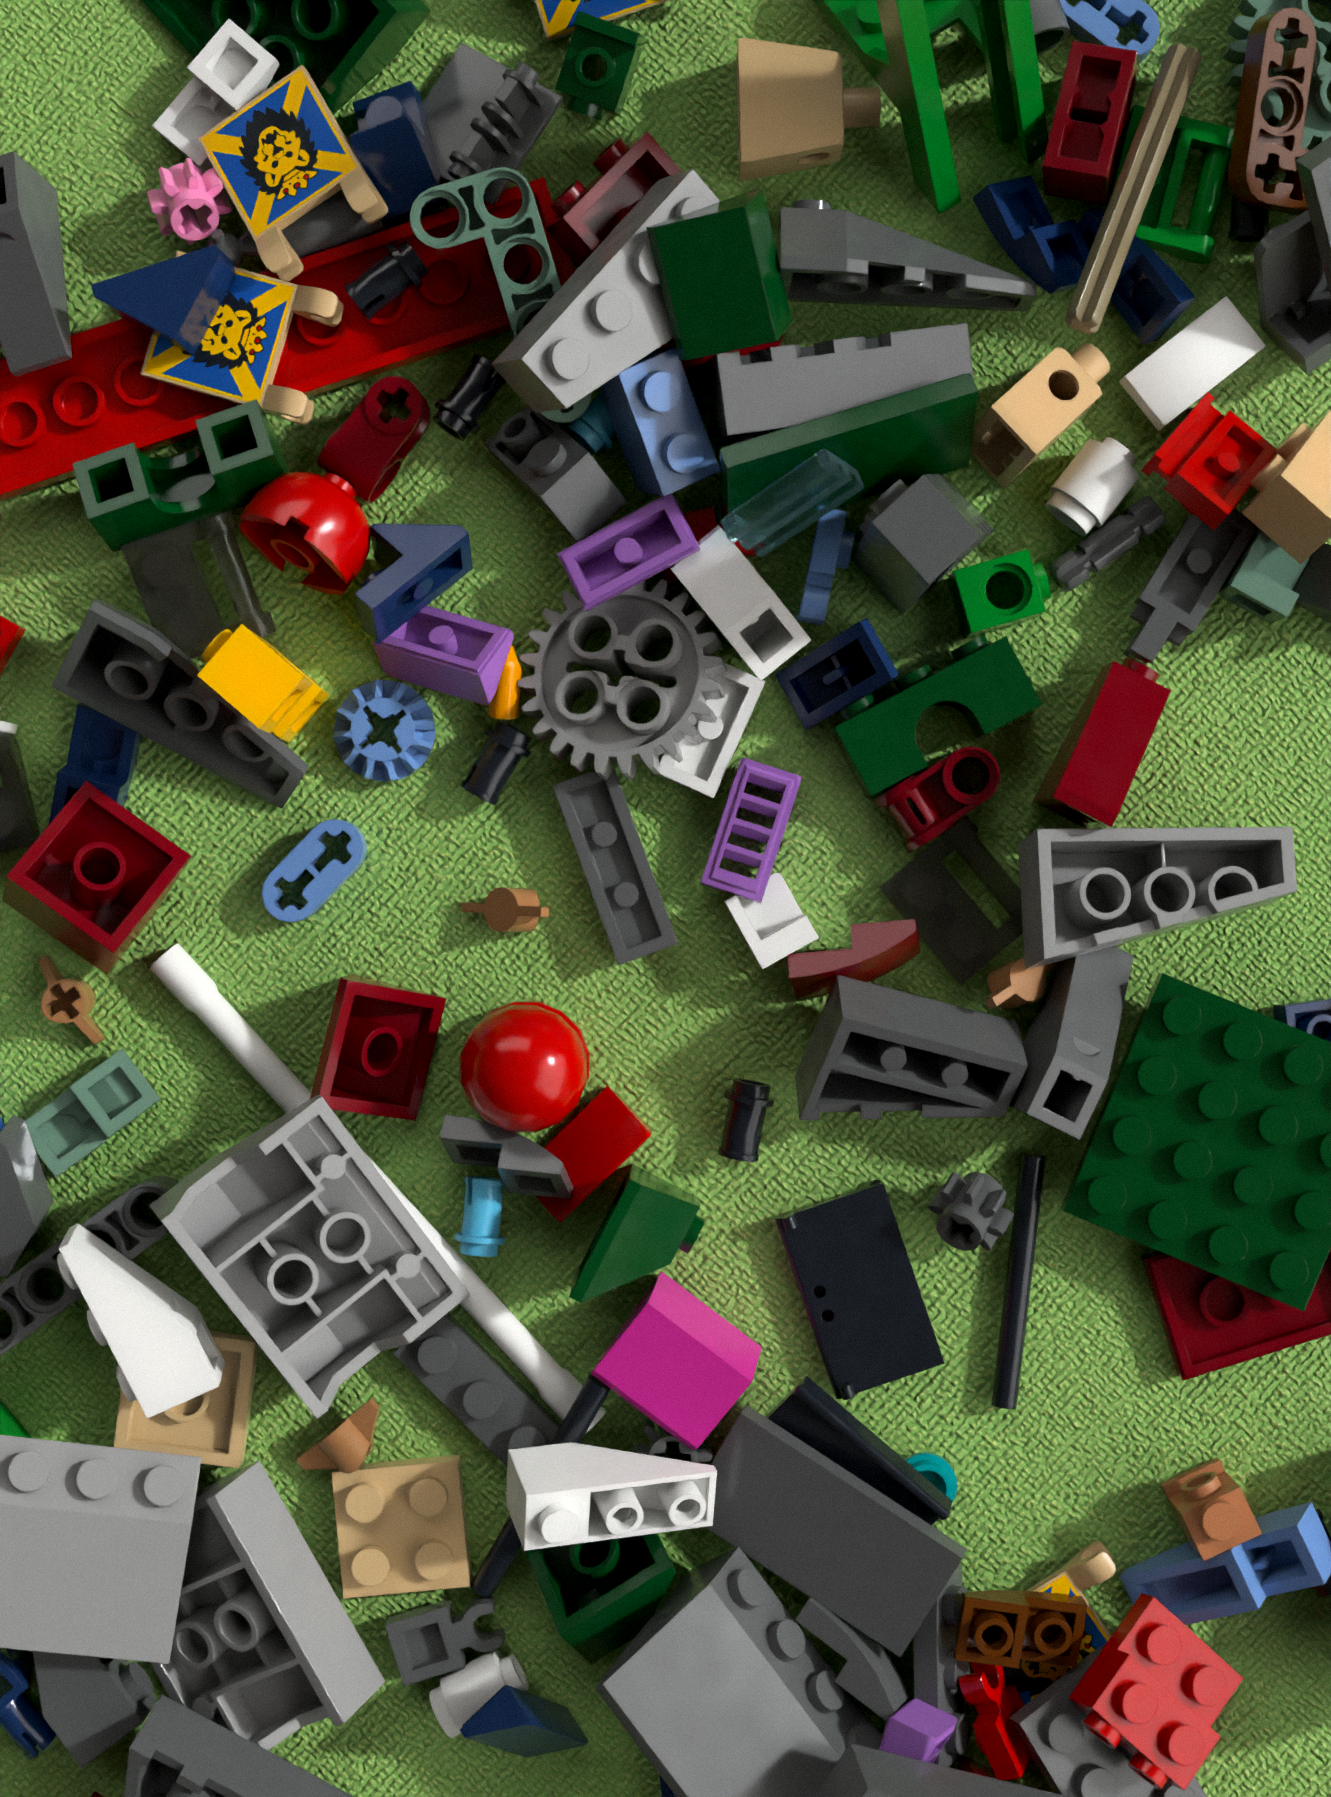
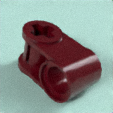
M388 376L378 380L370 387L368 393L347 421L329 438L318 457L317 465L325 472L333 473L346 480L355 489L359 498L367 504H372L388 488L405 458L426 433L431 418V410L427 400L410 381L402 377ZM392 400L399 404L405 402V405L411 411L405 421L397 417L392 418L386 410L387 405Z
M964 747L951 752L924 771L921 769L877 797L874 802L878 808H886L907 839L903 846L909 854L952 827L957 819L988 800L996 792L1000 783V769L996 759L988 751L978 747ZM963 758L977 760L985 771L983 787L972 795L960 792L952 781L954 765ZM907 798L911 800L912 804L924 821L923 824L919 822V820L907 804Z

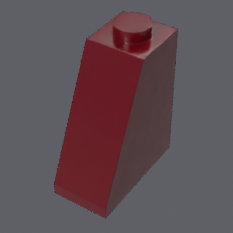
M1128 658L1124 659L1122 665L1113 661L1101 668L1033 802L1085 829L1112 827L1171 690L1156 683L1159 678V674L1156 671Z

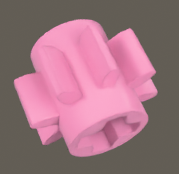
M186 158L184 163L173 165L168 169L160 167L158 169L161 178L160 189L147 191L151 212L157 214L156 219L161 234L166 236L174 231L179 237L186 239L188 245H193L194 241L209 237L212 231L219 229V214L232 212L227 192L222 190L223 184L216 170L211 168L204 173L202 169L193 164L191 158Z

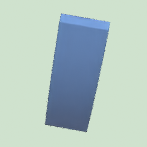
M1312 1502L1256 1517L1255 1519L1262 1532L1261 1535L1206 1561H1203L1192 1546L1186 1542L1124 1570L1120 1578L1133 1605L1141 1593L1153 1596L1183 1624L1188 1625L1259 1610L1268 1596L1324 1585L1331 1574V1542Z

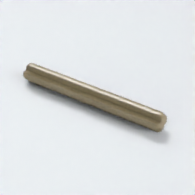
M1175 43L1167 50L1067 309L1065 323L1073 330H1080L1085 334H1093L1099 330L1198 71L1201 54L1194 47H1186L1181 43Z

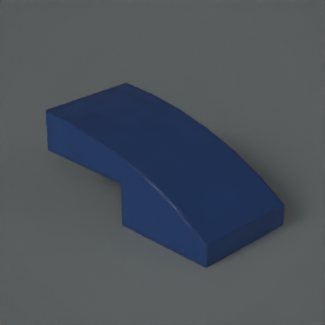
M1031 175L989 184L972 198L995 239L1013 262L1031 280L1050 294L1076 288L1090 252L1075 219L1054 224Z
M1098 207L1088 209L1077 223L1089 251L1105 213ZM1134 235L1110 302L1142 344L1145 345L1159 340L1196 297L1176 273L1147 244Z
M80 702L76 709L67 764L57 774L49 824L85 781H88L124 807L142 735Z

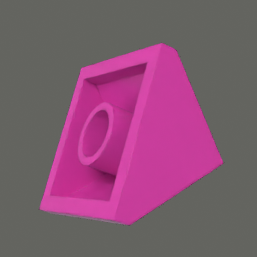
M661 1271L654 1278L590 1374L694 1451L702 1444L752 1383L762 1347Z

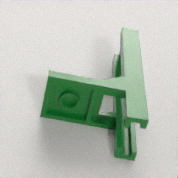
M813 0L900 112L914 182L938 214L960 203L961 198L930 38L956 23L960 24L984 54L996 133L999 139L1004 143L1018 135L1021 156L1027 164L1045 155L1048 133L1030 0Z

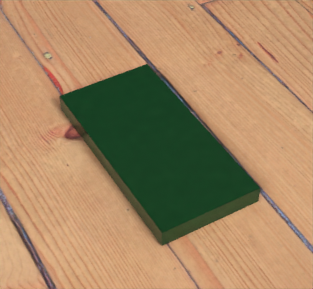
M961 374L720 449L722 523L728 537L732 540L819 513L821 507L832 509L884 493L899 479L906 485L915 483L923 474H945L968 467L978 399V389L971 374Z

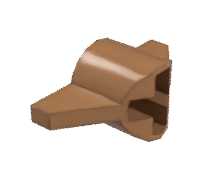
M495 888L489 893L485 903L462 902V912L484 913L487 924L498 932H532L537 926L538 917H549V907H539L537 892L530 888Z
M49 955L38 960L49 986L46 988L41 999L43 1014L53 1022H74L94 1045L105 1039L89 1015L95 1004V995L92 988L85 981L78 978L64 979Z
M1024 958L990 971L987 975V982L991 994L985 999L988 1008L991 1009L1000 1005L1002 1009L1009 1011L1040 999L1046 988L1045 974L1060 965L1062 960L1025 970Z
M370 1398L356 1411L338 1422L319 1441L300 1455L296 1461L304 1470L338 1469L348 1474L357 1471L366 1459V1456L373 1450V1436L380 1406L373 1398Z

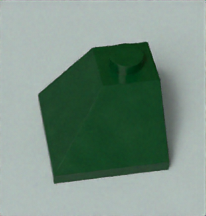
M632 1164L574 1275L569 1297L582 1303L671 1264L678 1249L688 1254L705 1222V1219L696 1215L700 1208L699 1198Z
M658 1533L525 1551L560 1636L591 1665L637 1636L656 1612L676 1572Z

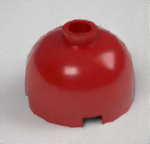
M310 472L283 473L269 480L254 495L239 519H244L239 525L242 535L270 564L283 572L285 563L288 561L292 565L309 572L310 574L300 583L329 595H343L362 569L370 550V529L365 512L355 500L357 493L346 480L333 473L327 472L323 477Z

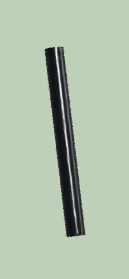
M1030 1153L1020 1154L991 1405L1003 1409L1017 1408L1046 1156Z
M590 1374L550 1445L569 1442L580 1444L611 1389ZM510 1515L471 1582L472 1590L485 1598L493 1597L522 1546Z

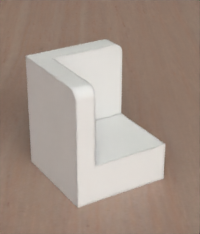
M779 873L770 875L761 903L736 895L724 901L762 969L819 938L807 915L802 913L785 880Z

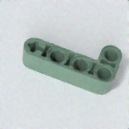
M507 167L486 170L429 188L420 193L412 203L409 214L411 228L416 237L427 246L436 249L450 248L484 238L514 339L523 330L524 322L528 315L535 310L542 309L561 288L532 189L527 179L518 171ZM505 179L511 181L518 187L521 193L522 203L516 215L510 218L500 219L494 217L487 211L484 205L483 195L485 189L495 180ZM434 199L450 201L459 212L458 227L452 235L446 238L430 236L425 232L421 223L423 208ZM518 244L531 246L538 252L541 258L540 272L529 283L519 284L513 282L504 271L503 261L505 254L510 248ZM591 393L567 409L540 413L547 419L558 423L572 422L581 417L589 407Z

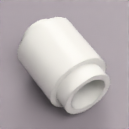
M1106 437L1102 443L1094 439H1088L1051 486L1050 491L1053 496L1045 505L1047 510L1067 528L1079 535L1086 536L1093 526L1099 528L1104 524L1139 479L1138 473L1132 467L1137 461L1136 457L1128 448L1113 438Z
M498 1649L489 1651L465 1664L464 1668L452 1671L441 1677L440 1686L429 1692L434 1714L440 1726L450 1738L462 1734L460 1731L462 1725L504 1685H509L522 1691L529 1690L526 1675L513 1654L504 1657Z

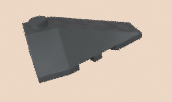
M815 199L799 200L793 203V208L781 207L777 255L780 263V274L783 276L788 301L1027 312L1036 297L1037 284L847 210H832L831 204L826 201Z
M100 598L94 600L51 687L282 809L303 778L309 765L272 732L269 734L257 728L199 678L197 674L202 669L158 629Z

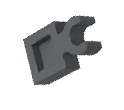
M478 1597L468 1604L463 1614L453 1616L449 1600L446 1599L387 1618L385 1628L403 1685H410L464 1668L467 1661L464 1652L466 1647L470 1646L481 1652H489L499 1648L505 1640L504 1628L495 1629L492 1632H483L475 1623L479 1616L494 1612L496 1605L494 1597Z

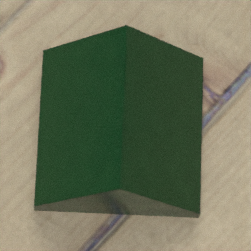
M762 189L752 190L646 227L679 360L687 361L778 341L792 322V315L783 276L780 274V263Z

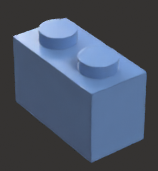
M676 347L657 348L599 387L638 492L664 497L720 471L682 363L679 360Z

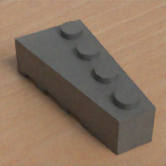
M161 1694L129 1748L124 1797H354Z

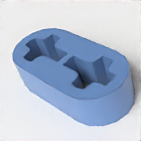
M1060 0L1072 35L1084 43L1137 51V64H1140L1148 57L1159 36L1160 24L1157 15L1143 0H1087L1088 3L1080 1L1075 7L1069 5L1065 0ZM1130 22H1133L1140 27L1136 37L1138 41L1132 39L1124 46L1116 40L1120 31L1119 27L1125 28Z
M337 819L323 821L314 827L265 880L262 898L264 906L269 913L277 919L287 922L306 920L314 915L360 868L365 860L367 844L361 830L348 821ZM346 832L351 838L346 846L347 851L352 855L349 861L345 863L340 859H334L320 870L315 863L328 849L322 841L324 836L329 833L332 836L340 837ZM309 871L315 878L302 892L303 897L308 902L303 908L297 905H289L284 909L279 903L284 892L278 885L283 879L288 882H297Z

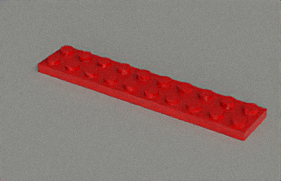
M542 177L528 183L534 195L562 287L573 275L575 268L571 257L546 230L547 226L557 217V214L550 208L553 202L545 179ZM516 186L505 190L494 207L484 202L487 211L494 217L500 219L510 218L516 215L522 203L521 193ZM456 207L423 217L421 218V223L425 232L430 236L446 238L457 229L459 212ZM410 222L301 258L304 269L298 276L290 280L289 283L321 288L333 292L338 297V300L344 304V311L340 323L335 327L312 321L294 313L272 385L301 391L309 398L512 330L484 238L450 248L436 249L421 242L414 234ZM406 240L430 273L420 280L423 284L421 288L417 289L415 285L411 286L376 313L374 318L369 321L345 290L344 286L347 283L353 282L389 254L390 251L387 248L389 244L392 243L396 248ZM525 244L515 245L505 254L503 261L504 271L513 282L519 284L529 283L540 272L541 258L538 252L531 246ZM269 269L258 273L281 280L277 273H273ZM541 309L530 313L525 319L524 325H527ZM123 318L71 335L72 359L16 377L10 372L6 358L0 359V501L76 476L72 463L132 442L135 443L141 453H145L199 435L195 420L238 406L239 404L143 377L140 373L152 334Z

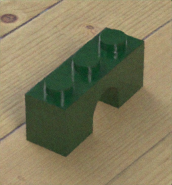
M257 399L195 420L201 440L193 449L184 454L171 458H151L143 455L135 443L132 442L72 463L87 518L113 552L247 506L254 495L269 480L283 473H288L277 435Z
M982 634L950 652L956 662L951 666L933 674L929 665L926 664L896 680L894 683L899 693L877 704L872 694L838 712L843 723L834 727L830 732L866 798L928 766L917 745L915 736L918 719L925 709L942 705L958 710L967 719L978 739L1042 705L1006 636L990 644L985 634Z

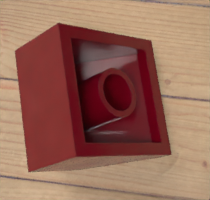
M85 781L6 875L2 901L108 975L146 927L189 863L191 855L88 781Z

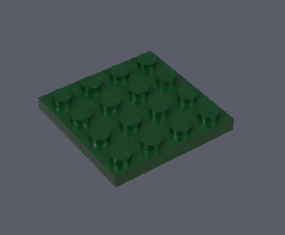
M1158 973L1063 1200L1061 1209L1064 1212L1301 1311H1305L1331 1249V1042L1164 973Z

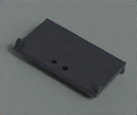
M873 1180L868 1187L775 1218L836 1399L843 1398V1400L853 1398L856 1393L945 1364L884 1183L881 1180Z
M808 1376L765 1416L931 1526L938 1519L946 1520L949 1517L953 1501Z

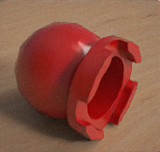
M515 1001L490 1012L469 1032L459 1056V1082L468 1104L487 1123L510 1133H536L560 1123L577 1106L590 1075V1050L581 1028L563 1011L541 1001Z

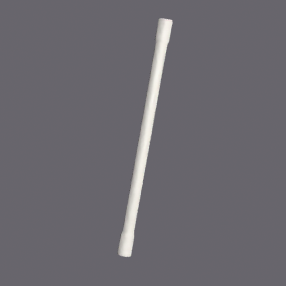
M179 943L171 947L153 963L150 970L187 1010L192 1011L200 1018L285 1113L310 1100L311 1092L219 993L215 982ZM365 1153L470 1293L468 1297L460 1302L461 1306L534 1384L541 1398L563 1421L583 1386L567 1369L562 1368ZM600 1407L587 1432L605 1414L606 1411L602 1407Z

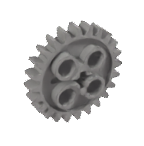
M662 579L651 593L649 592L648 581L644 580L589 611L584 609L581 601H578L571 593L565 590L562 592V598L567 608L566 611L561 615L547 608L542 611L544 617L551 625L548 632L529 630L528 636L539 647L538 653L520 655L519 660L526 668L533 671L534 675L518 680V687L525 694L536 696L522 706L523 712L530 719L542 718L533 728V732L541 741L554 738L549 750L559 760L572 752L571 765L578 772L582 773L594 759L595 772L604 780L609 778L615 764L619 765L622 774L628 781L634 780L637 762L642 761L654 775L659 774L660 762L658 755L666 752L672 759L680 763L683 761V756L678 743L683 738L698 745L703 742L701 736L694 728L697 720L715 723L717 720L714 712L705 703L709 699L725 698V691L722 686L710 680L711 677L727 672V666L722 658L709 656L722 647V643L716 633H703L711 624L704 610L690 614L694 602L688 593L683 592L671 601L673 589L667 580ZM599 630L611 631L609 643L602 650L597 652L585 651V644L593 633ZM659 639L673 640L672 650L666 658L653 662L646 660V652L653 642ZM578 664L587 666L594 671H575L569 673L568 669L571 665ZM626 666H629L637 677L623 676L619 681V685L615 686L607 675L622 676ZM652 680H677L673 688L659 687L656 683L650 682ZM590 690L598 691V700L590 711L584 714L572 713V705L581 693ZM646 700L660 701V710L652 721L645 724L633 722L635 709Z

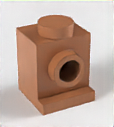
M1217 1457L1160 1484L1187 1542L1203 1561L1262 1534L1241 1487L1225 1472L1221 1461Z

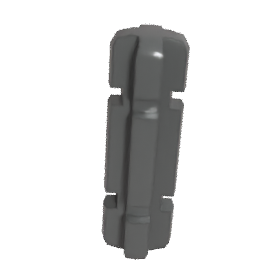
M1144 496L1124 511V517L1120 514L1078 543L1075 546V552L1068 550L1054 560L1049 566V571L1058 586L1065 592L1073 590L1090 578V571L1097 573L1139 542V536L1144 539L1164 525L1166 518L1159 505L1150 496Z

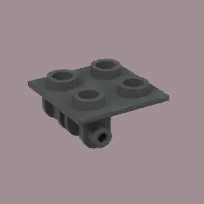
M461 43L422 103L441 178L451 182L501 167L518 171L564 100L563 97L538 84L537 81L540 76L525 63L518 62L512 70ZM501 179L490 183L483 195L484 202L494 207L510 181Z

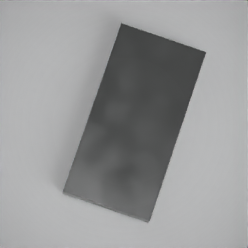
M747 1405L740 1413L711 1463L717 1470L713 1526H707L706 1528L734 1547L739 1546L746 1555L901 1657L963 1559L967 1548Z

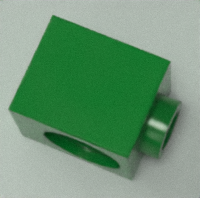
M1028 549L954 570L946 578L963 639L1036 619L1046 612L1043 601L1051 598L1045 569L1041 562L1032 564ZM1002 577L1009 580L1015 586L1017 601L1013 608L1000 609L990 603L986 595V585L989 579Z

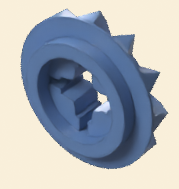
M374 680L351 690L348 697L336 710L333 739L343 762L354 772L375 781H395L411 775L427 760L434 745L435 722L430 707L414 689L401 682ZM368 709L385 720L392 718L394 715L398 717L403 712L406 713L399 720L400 724L394 729V734L398 739L397 744L402 749L401 752L398 753L394 747H389L382 741L376 742L374 745L369 744L365 748L361 746L368 741L367 737L374 730L369 722L371 718L366 713Z

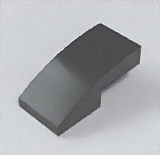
M445 1114L440 1140L453 1163L497 1167L509 1193L565 1199L572 1198L574 1187L563 1162L542 1146L518 1133H510L484 1121Z
M812 1597L808 1599L795 1621L848 1660L834 1682L887 1722L888 1718L902 1708L910 1697L890 1655L881 1644L818 1603Z

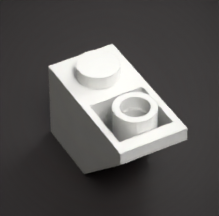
M717 525L697 542L700 551L669 568L749 668L762 681L809 643L811 639L770 586L722 528Z

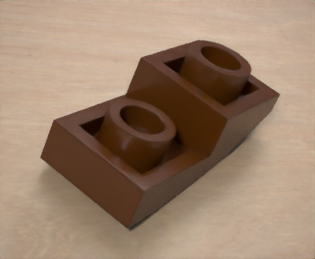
M1018 1590L964 1592L953 1656L955 1660L1019 1669L1020 1660L1077 1667L1087 1604L1082 1596Z

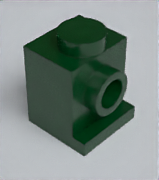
M578 11L574 22L575 28L555 90L569 96L565 108L599 121L602 120L605 109L621 115L646 39L638 32ZM593 56L603 57L607 64L605 75L597 81L588 80L584 72L585 63Z

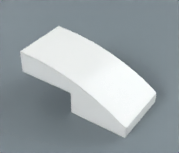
M228 19L187 67L193 75L191 81L152 126L186 158H191L193 164L205 173L213 165L198 138L263 93L271 82L279 62L233 21Z
M1226 296L1141 362L1119 382L1155 428L1160 431L1212 388L1254 357L1266 345Z

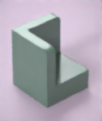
M1257 528L1217 594L1270 624L1275 623L1289 615L1300 594L1294 592L1293 588L1306 567L1309 557L1302 564H1299L1260 528Z

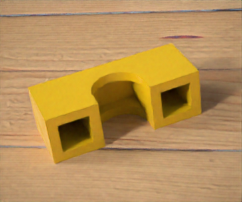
M243 624L234 633L229 629H225L212 640L201 657L206 665L197 674L199 678L257 728L269 734L273 732L277 737L288 743L330 696L273 645Z

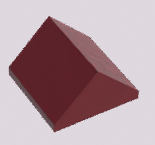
M354 974L340 977L310 1099L321 1095L332 1110L416 1121L446 998Z

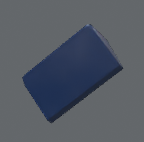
M504 1685L460 1729L464 1738L525 1758L584 1746L589 1742L567 1707L509 1685Z

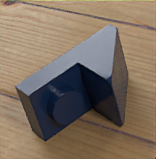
M412 81L353 102L359 131L350 135V142L357 159L388 207V213L383 217L388 226L410 219L409 214L412 203L418 195L429 188L443 184L420 92ZM434 199L428 202L423 208L422 214L448 205L447 200Z
M378 523L370 526L374 557L384 569L373 572L364 581L360 590L355 593L361 629L375 642L381 643L473 569L469 533L461 525Z

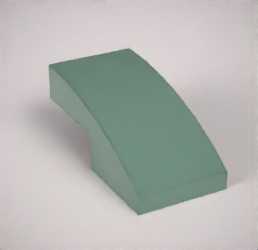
M122 1048L69 1086V1090L25 1122L36 1152L53 1175L58 1178L161 1099Z

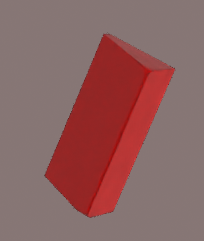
M607 1085L543 1147L563 1162L574 1187L572 1198L536 1197L548 1212L561 1223L651 1136L652 1130Z

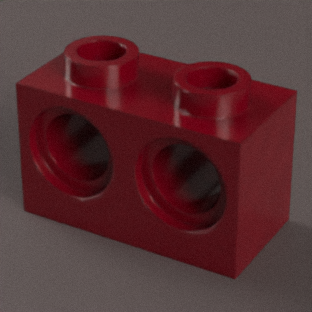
M1072 41L1042 165L1044 195L1101 205L1108 204L1137 84V51Z

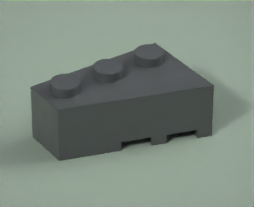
M837 975L795 1075L799 1120H820V1112H860L861 1119H881V1111H921L922 1118L1004 1117L1028 1067L1018 1022Z

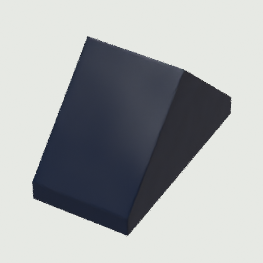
M214 244L92 284L91 286L94 297L115 315L194 356L233 283L236 272L231 260Z
M866 618L780 671L775 676L805 730L838 713L845 707L891 683L899 674L869 620Z

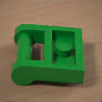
M1134 104L1130 110L1109 200L1145 110L1143 106ZM1180 116L1135 233L1151 249L1174 254L1177 258L1191 263L1205 264L1211 262L1216 240L1211 237L1231 157L1234 129ZM1192 147L1200 149L1205 156L1187 228L1182 229L1170 225L1189 148Z

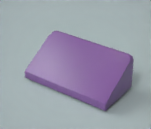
M671 493L654 500L557 553L584 609L589 611L700 551V547L678 501Z
M426 606L381 643L378 644L374 641L373 646L381 667L388 676L478 704L489 705L496 693L514 635L510 629Z

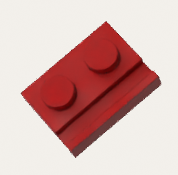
M1207 392L1141 471L1147 476L1153 471L1159 474L1168 482L1164 490L1178 500L1185 510L1197 516L1215 530L1251 487L1250 483L1277 452L1272 444L1229 410L1224 416L1210 405L1214 397Z

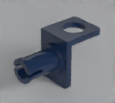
M6 1649L10 1658L0 1651V1673L2 1674L0 1676V1729L19 1747L23 1755L30 1760L39 1753L36 1746L38 1745L42 1751L45 1750L54 1740L56 1734L43 1718L42 1712L23 1693L29 1686L34 1670L33 1654L25 1650Z

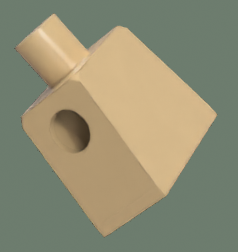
M738 38L736 82L739 181L753 180L833 164L840 161L844 145V128L880 126V88H843L842 55L840 53L804 46Z
M1083 343L1071 355L1065 349L1056 347L997 400L975 425L970 454L1003 489L1064 434L1102 395L1101 388L1097 383L1110 371V365L1105 355L1090 343Z

